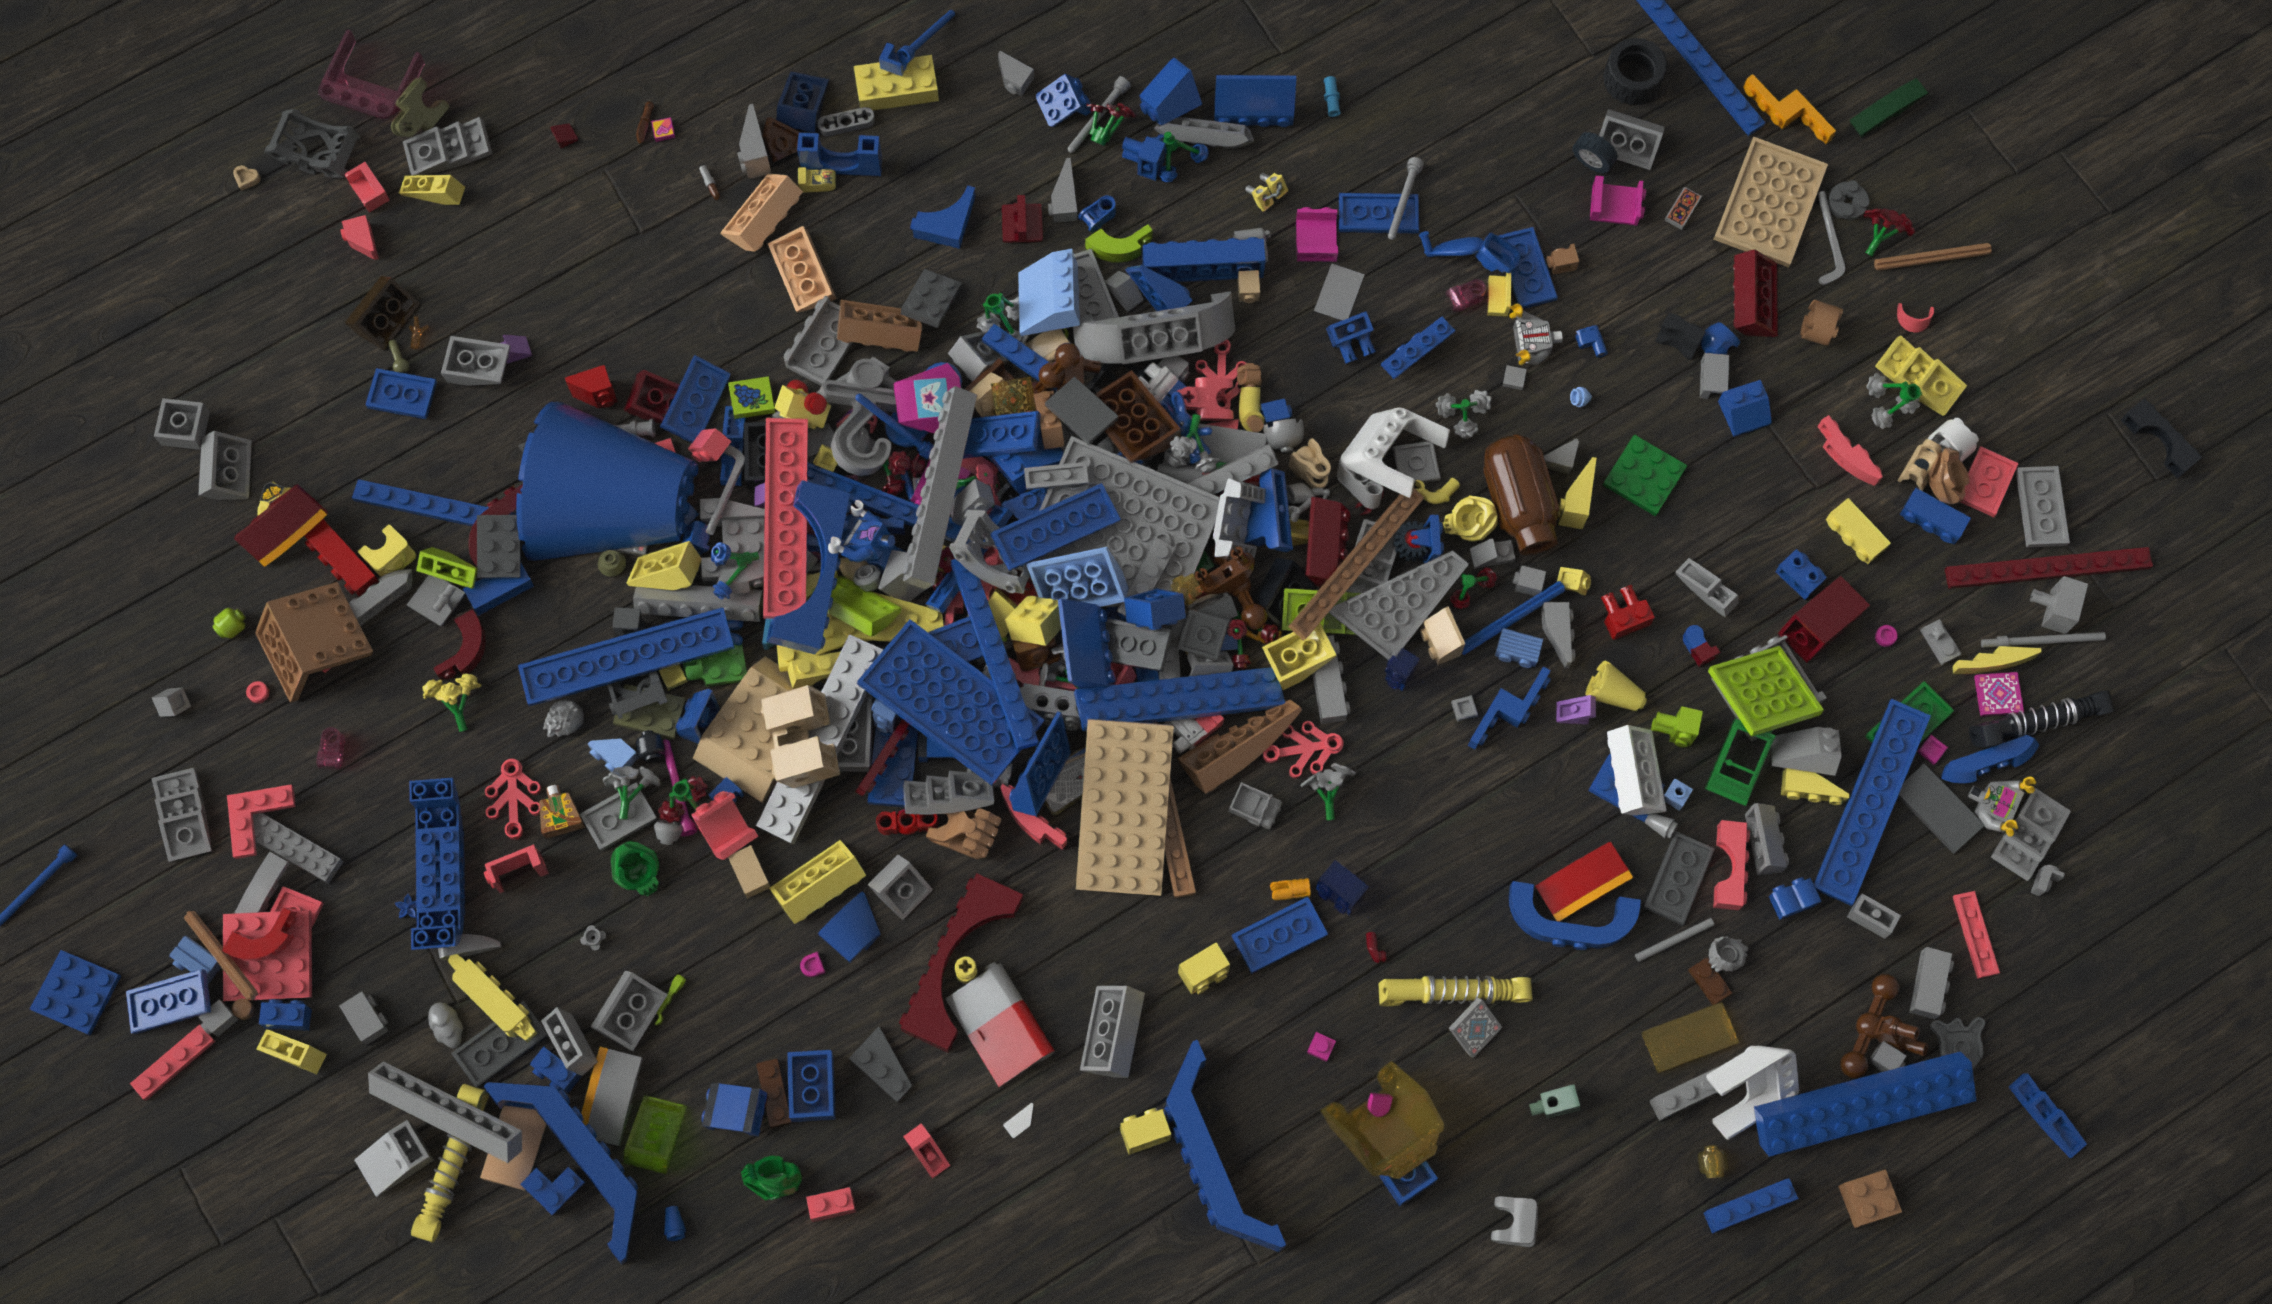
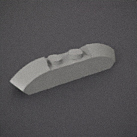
M1177 117L1162 126L1158 123L1154 128L1162 135L1165 132H1171L1175 139L1182 143L1185 141L1191 144H1208L1213 147L1223 146L1225 149L1243 147L1254 141L1251 131L1246 125Z
M806 551V573L818 560L809 551ZM764 560L747 565L729 586L733 591L732 593L750 592V586L756 588L764 585ZM739 567L723 571L718 582L726 583Z
M412 569L397 570L380 577L377 585L370 586L365 594L351 600L349 606L360 626L412 588Z

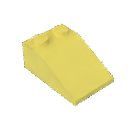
M1591 458L1567 491L1564 499H1560V509L1557 517L1559 518L1558 525L1583 529L1589 516L1597 458Z
M690 541L640 556L636 560L627 584L634 587L664 590L688 588L692 585L701 564V557Z
M1321 623L1317 625L1304 641L1292 632L1262 647L1283 690L1303 681L1337 656Z

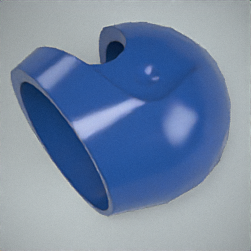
M1717 322L1704 330L1706 332L1701 340V347L1705 353L1727 355V350L1730 346L1738 348L1741 342L1724 324Z

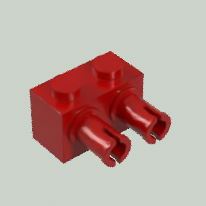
M1628 585V588L1624 587L1620 590L1627 604L1625 608L1619 607L1613 592L1609 593V596L1606 594L1601 597L1609 613L1604 623L1613 640L1650 626L1655 618L1646 599L1643 601L1638 600L1632 585Z

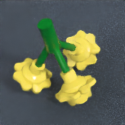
M463 674L461 678L455 679L457 683H460L459 686L450 682L443 685L442 680H429L423 686V698L435 697L438 701L441 700L455 715L459 732L467 730L463 710L470 691L481 687V684L477 682V677L472 674ZM463 694L460 707L458 708L456 704L457 697Z

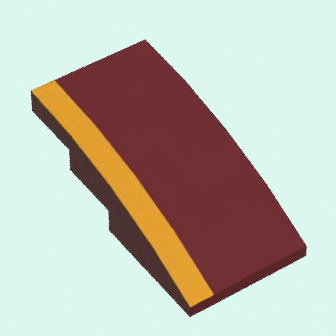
M297 484L269 504L268 508L255 517L250 525L236 534L234 540L265 567L309 532L328 514V511Z

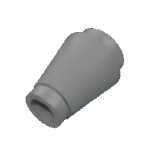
M1648 814L1645 820V824L1664 838L1668 837L1671 839L1678 827V823L1674 822L1675 819L1658 814Z

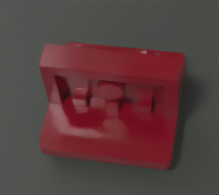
M1017 195V203L1002 205L1003 242L1043 241L1042 205L1026 204L1025 195Z

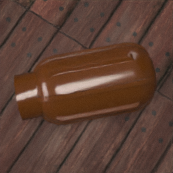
M1520 434L1507 436L1491 443L1485 451V467L1483 470L1493 504L1496 507L1501 529L1516 538L1521 555H1534L1552 549L1558 544L1554 527L1556 526L1560 507L1542 450L1530 438Z

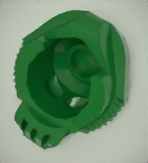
M635 841L623 843L611 855L612 879L623 889L637 890L639 894L645 896L651 895L657 891L659 884L656 879L657 872L659 871L657 854H655L654 850Z
M774 1155L764 1157L754 1164L748 1163L741 1171L744 1185L765 1201L798 1191L802 1180L801 1171L797 1165L785 1162L782 1157Z

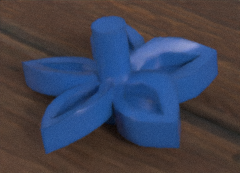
M409 894L405 896L404 902L395 903L397 908L401 909L399 919L405 917L407 913L410 917L416 918V901H412Z

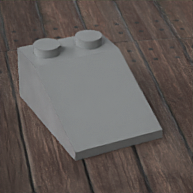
M753 104L748 106L739 142L741 152H737L742 173H747L748 180L771 174Z
M450 336L441 374L447 383L466 386L501 384L511 346L502 343Z
M1814 727L1776 735L1771 746L1772 766L1835 776L1841 759L1839 730L1832 728Z

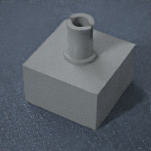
M2063 576L2051 589L2050 594L2034 589L2030 602L2047 606L2041 627L2066 634L2079 622L2088 584Z

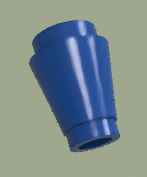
M677 1206L667 1207L665 1209L664 1235L667 1236L668 1241L681 1240L685 1238L686 1228Z

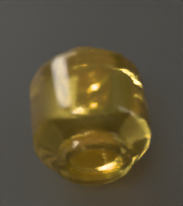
M1717 1145L1704 1146V1151L1698 1153L1700 1172L1705 1174L1706 1178L1724 1176L1723 1173L1728 1170L1725 1150L1718 1149Z

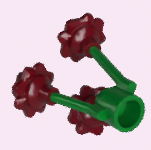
M692 776L688 781L683 779L675 783L672 789L673 792L669 794L670 801H664L658 809V812L661 814L660 818L667 820L669 823L680 821L685 811L682 809V803H677L675 799L680 802L688 800L696 810L698 807L696 802L707 794L704 790L708 786L703 782V778Z

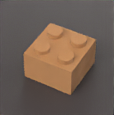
M1886 1170L1838 1186L1854 1228L1902 1212Z

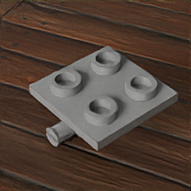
M428 575L407 606L442 627L465 596V592L446 580Z

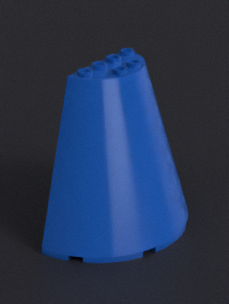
M550 402L543 407L534 421V424L538 425L536 430L528 435L518 478L519 481L523 482V487L520 490L522 494L517 493V528L519 540L525 541L522 550L528 560L537 561L680 541L681 534H684L686 528L685 516L689 514L690 503L687 502V498L693 495V479L698 474V464L695 461L563 402Z

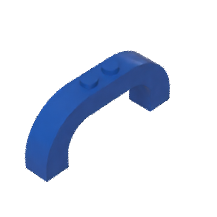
M1513 881L1509 889L1510 911L1518 926L1531 937L1551 942L1556 947L1572 945L1574 949L1587 950V948L1597 949L1612 946L1629 933L1635 925L1640 911L1641 900L1619 897L1616 900L1613 921L1606 926L1591 927L1551 921L1540 916L1534 908V884Z

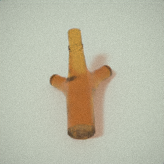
M418 316L414 317V327L412 325L409 326L412 332L410 348L415 350L419 348L422 333L429 328L428 325L419 328Z

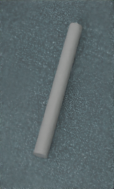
M1709 918L1635 954L1638 962L1645 960L1713 927L1714 922Z

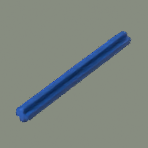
M1561 581L1556 582L1464 640L1465 646L1462 654L1465 655L1500 633L1503 628H1508L1541 607L1544 602H1549L1565 591L1563 583Z

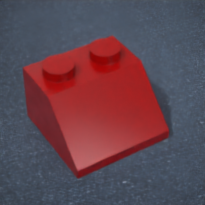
M604 365L565 378L572 396L596 408H607L618 402Z

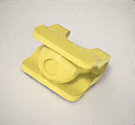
M387 525L382 530L386 536V543L382 548L371 550L367 546H363L358 550L361 557L380 577L393 571L403 570L416 558V553L408 545V542L391 525Z

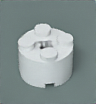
M1959 418L1947 420L1928 437L1929 440L1941 445V452L1945 448L1950 447L1958 451V460L1961 462L1975 451L1976 443L1979 441L1978 436L1971 432Z

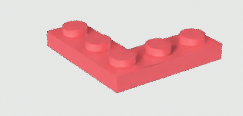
M292 785L227 795L233 858L239 859L257 855L253 814L296 807L294 787Z

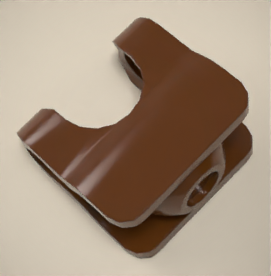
M1055 636L1046 646L1012 640L1020 669L1024 672L1042 667L1044 663L1049 665L1061 659L1060 653H1052V648L1057 646Z

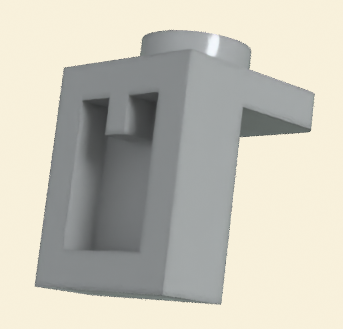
M2045 865L2038 870L2031 893L2040 896L2044 892H2048L2052 885V880L2060 881L2064 878L2065 873L2059 871L2060 869L2055 866Z

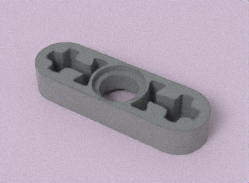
M863 107L823 116L818 120V130L823 136H832L868 128L874 124V113L870 108ZM863 115H867L868 120H864ZM855 116H857L858 123H855ZM849 118L852 122L850 125L844 126L841 124V120ZM825 123H828L829 129L825 128Z

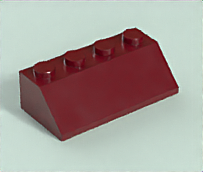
M1756 249L1734 255L1733 287L1735 300L1733 305L1735 308V319L1733 323L1735 329L1747 336H1778L1777 263Z
M1311 497L1306 576L1320 589L1348 556L1346 541L1349 540L1347 524L1350 521V512L1340 502Z

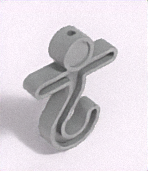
M871 359L856 361L848 373L847 382L827 380L822 384L818 392L826 399V402L853 406L851 415L834 433L831 450L834 459L840 467L858 476L871 475L879 471L890 455L891 443L885 438H880L875 442L871 452L868 454L859 453L853 448L851 440L874 416L871 411L856 401L855 396L860 393L881 410L897 413L895 392L893 389L879 387L884 376L883 370L878 363Z

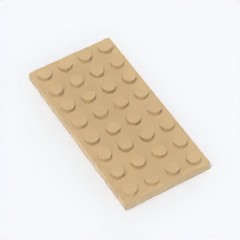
M1088 719L1076 890L1161 896L1174 725Z

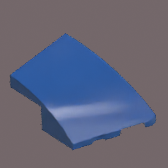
M863 891L845 905L818 932V935L849 963L863 949L867 950L881 935Z

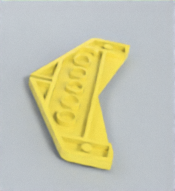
M873 592L901 607L900 614L886 628L870 637L827 613L829 624L823 633V636L826 637L823 649H820L816 654H811L777 645L780 672L788 671L791 660L823 655L843 647L849 634L865 642L873 640L891 642L909 619L925 631L930 632L944 626L943 616L941 612L928 607Z

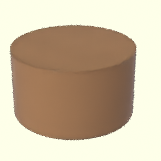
M238 999L232 1005V1013L241 1020L249 1019L254 1014V1005L247 999Z

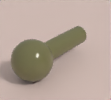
M389 341V346L395 360L393 363L394 371L407 373L410 366L408 361L402 358L397 341Z

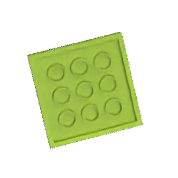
M1781 646L1710 666L1708 670L1751 737L1819 716L1824 711Z

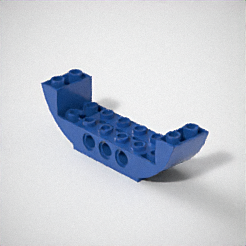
M453 778L409 781L410 803L415 808L417 906V928H411V950L456 947L462 937L465 915L464 832L456 785Z

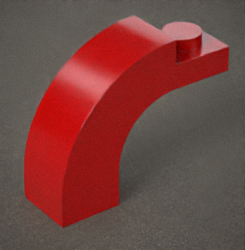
M283 907L271 931L258 939L232 931L222 951L233 957L249 960L266 959L280 953L290 944L295 936L289 933L288 930L296 923L297 918L295 916L297 911Z

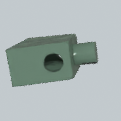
M1574 1084L1541 1093V1100L1529 1103L1532 1116L1545 1113L1546 1118L1581 1110ZM1555 1100L1558 1104L1555 1107H1550L1548 1103Z

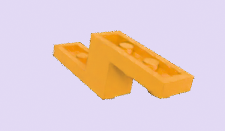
M1753 74L1747 78L1743 86L1745 93L1758 103L1759 108L1771 117L1775 125L1783 129L1800 117L1802 122L1814 131L1815 136L1819 140H1822L1825 144L1832 140L1836 130L1797 89L1779 102Z

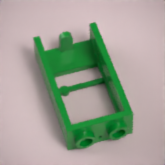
M1734 719L1705 789L1746 806L1776 735L1771 734L1772 730L1755 735L1767 742L1755 770L1752 771L1733 763L1730 759H1725L1737 730L1749 733L1741 720ZM1723 762L1728 766L1732 765L1753 774L1749 784L1747 785L1719 773Z

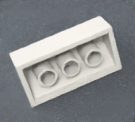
M1626 725L1607 732L1608 746L1612 757L1611 764L1614 769L1615 786L1618 791V804L1621 813L1634 816L1666 812L1652 730Z

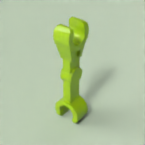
M681 975L675 976L670 986V991L655 1014L659 1016L655 1023L656 1026L662 1023V1012L672 1001L673 995L686 982V979Z

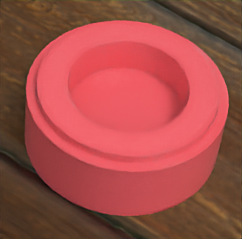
M256 681L247 687L246 694L253 703H263L269 697V689L263 682Z

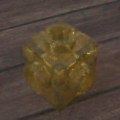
M1193 573L1186 577L1182 574L1172 580L1173 584L1170 585L1171 591L1183 593L1186 606L1197 601L1196 597L1203 592ZM1186 588L1188 592L1184 593L1181 589Z

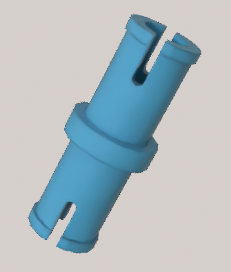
M1329 76L1324 79L1326 91L1324 99L1327 102L1328 116L1336 117L1340 115V93L1337 91L1336 77Z

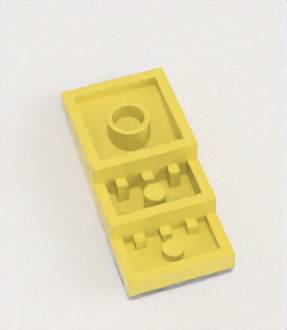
M1898 336L1875 365L1877 369L1894 383L1906 381L1909 385H1918L1922 392L1919 401L1942 416L1948 412L1967 386L1939 359L1933 360L1920 347L1915 349L1902 336Z

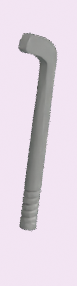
M1821 191L1818 193V198L1836 266L1834 271L1820 277L1818 280L1821 285H1827L1843 275L1845 264L1826 193Z
M728 445L723 453L731 456L736 462L706 529V533L710 535L714 534L719 523L718 521L745 465L744 455L731 445Z

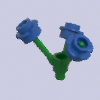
M1165 132L1164 135L1160 134L1156 137L1165 143L1166 166L1160 167V172L1158 173V176L1164 182H1172L1177 178L1176 168L1170 166L1171 152L1176 150L1177 147L1180 146L1190 151V156L1196 163L1203 162L1208 157V148L1204 144H1196L1190 147L1175 139L1171 132Z
M716 543L712 548L711 561L715 562L716 566L725 565L728 559H736L739 566L726 583L719 581L713 585L715 589L713 593L719 599H730L729 595L733 591L729 586L748 564L759 560L758 552L735 553L731 552V548L725 543Z

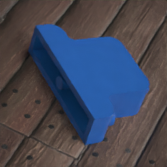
M1270 468L1263 471L1260 475V487L1265 489V503L1251 502L1244 543L1255 546L1266 544L1270 549L1288 552L1293 550L1285 472Z

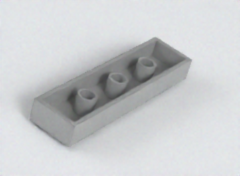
M263 813L253 814L255 842L325 883H330L343 863L339 857Z

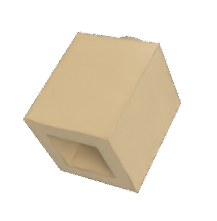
M1259 270L1238 271L1239 302L1253 303L1259 301Z

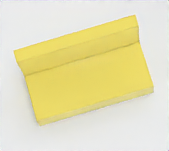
M1506 273V276L1489 275L1487 315L1508 317L1511 307V273Z

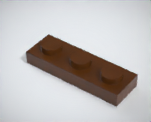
M778 1059L757 1063L761 1089L768 1093L765 1107L770 1128L791 1124L789 1106Z

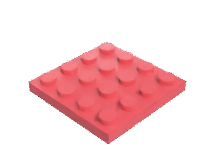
M311 910L297 911L295 916L297 918L296 923L288 930L289 933L295 936L290 944L280 953L260 960L240 959L230 955L258 991V995L254 1000L312 998ZM281 912L223 914V948L232 931L240 932L253 939L264 937L271 931ZM223 970V1001L246 999Z

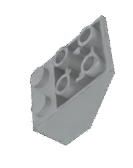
M408 1120L388 1131L355 1159L356 1164L376 1197L435 1161L415 1126Z

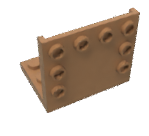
M338 582L268 601L255 632L290 703L299 700L309 674L371 656L373 653Z

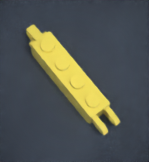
M458 954L450 955L448 963L455 970L452 980L509 1037H516L518 1035L526 1042H529L536 1036L537 1032L530 1024L531 1020L527 1017L529 1011L521 1003L516 1006L512 1002L515 999L512 994L507 990L502 992L498 988L501 984L492 975L488 978L484 974L487 970L478 961L474 964L470 959L465 961Z

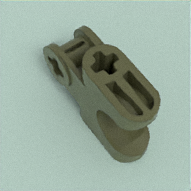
M421 77L414 79L396 101V105L401 109L400 113L391 123L392 132L396 136L411 137L416 134L419 128L424 132L432 129L449 108V103L445 100H437L428 108L423 104L422 93L426 89L427 83Z

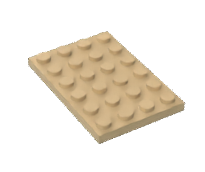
M1753 137L1713 240L1746 252L1756 249L1776 263L1789 267L1828 164Z

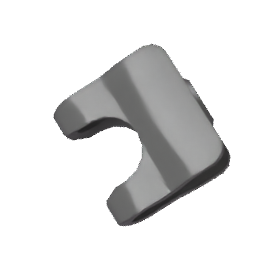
M1496 1197L1495 1207L1510 1212L1514 1217L1512 1226L1506 1230L1492 1231L1491 1240L1499 1244L1533 1247L1538 1227V1206L1536 1201L1527 1198Z

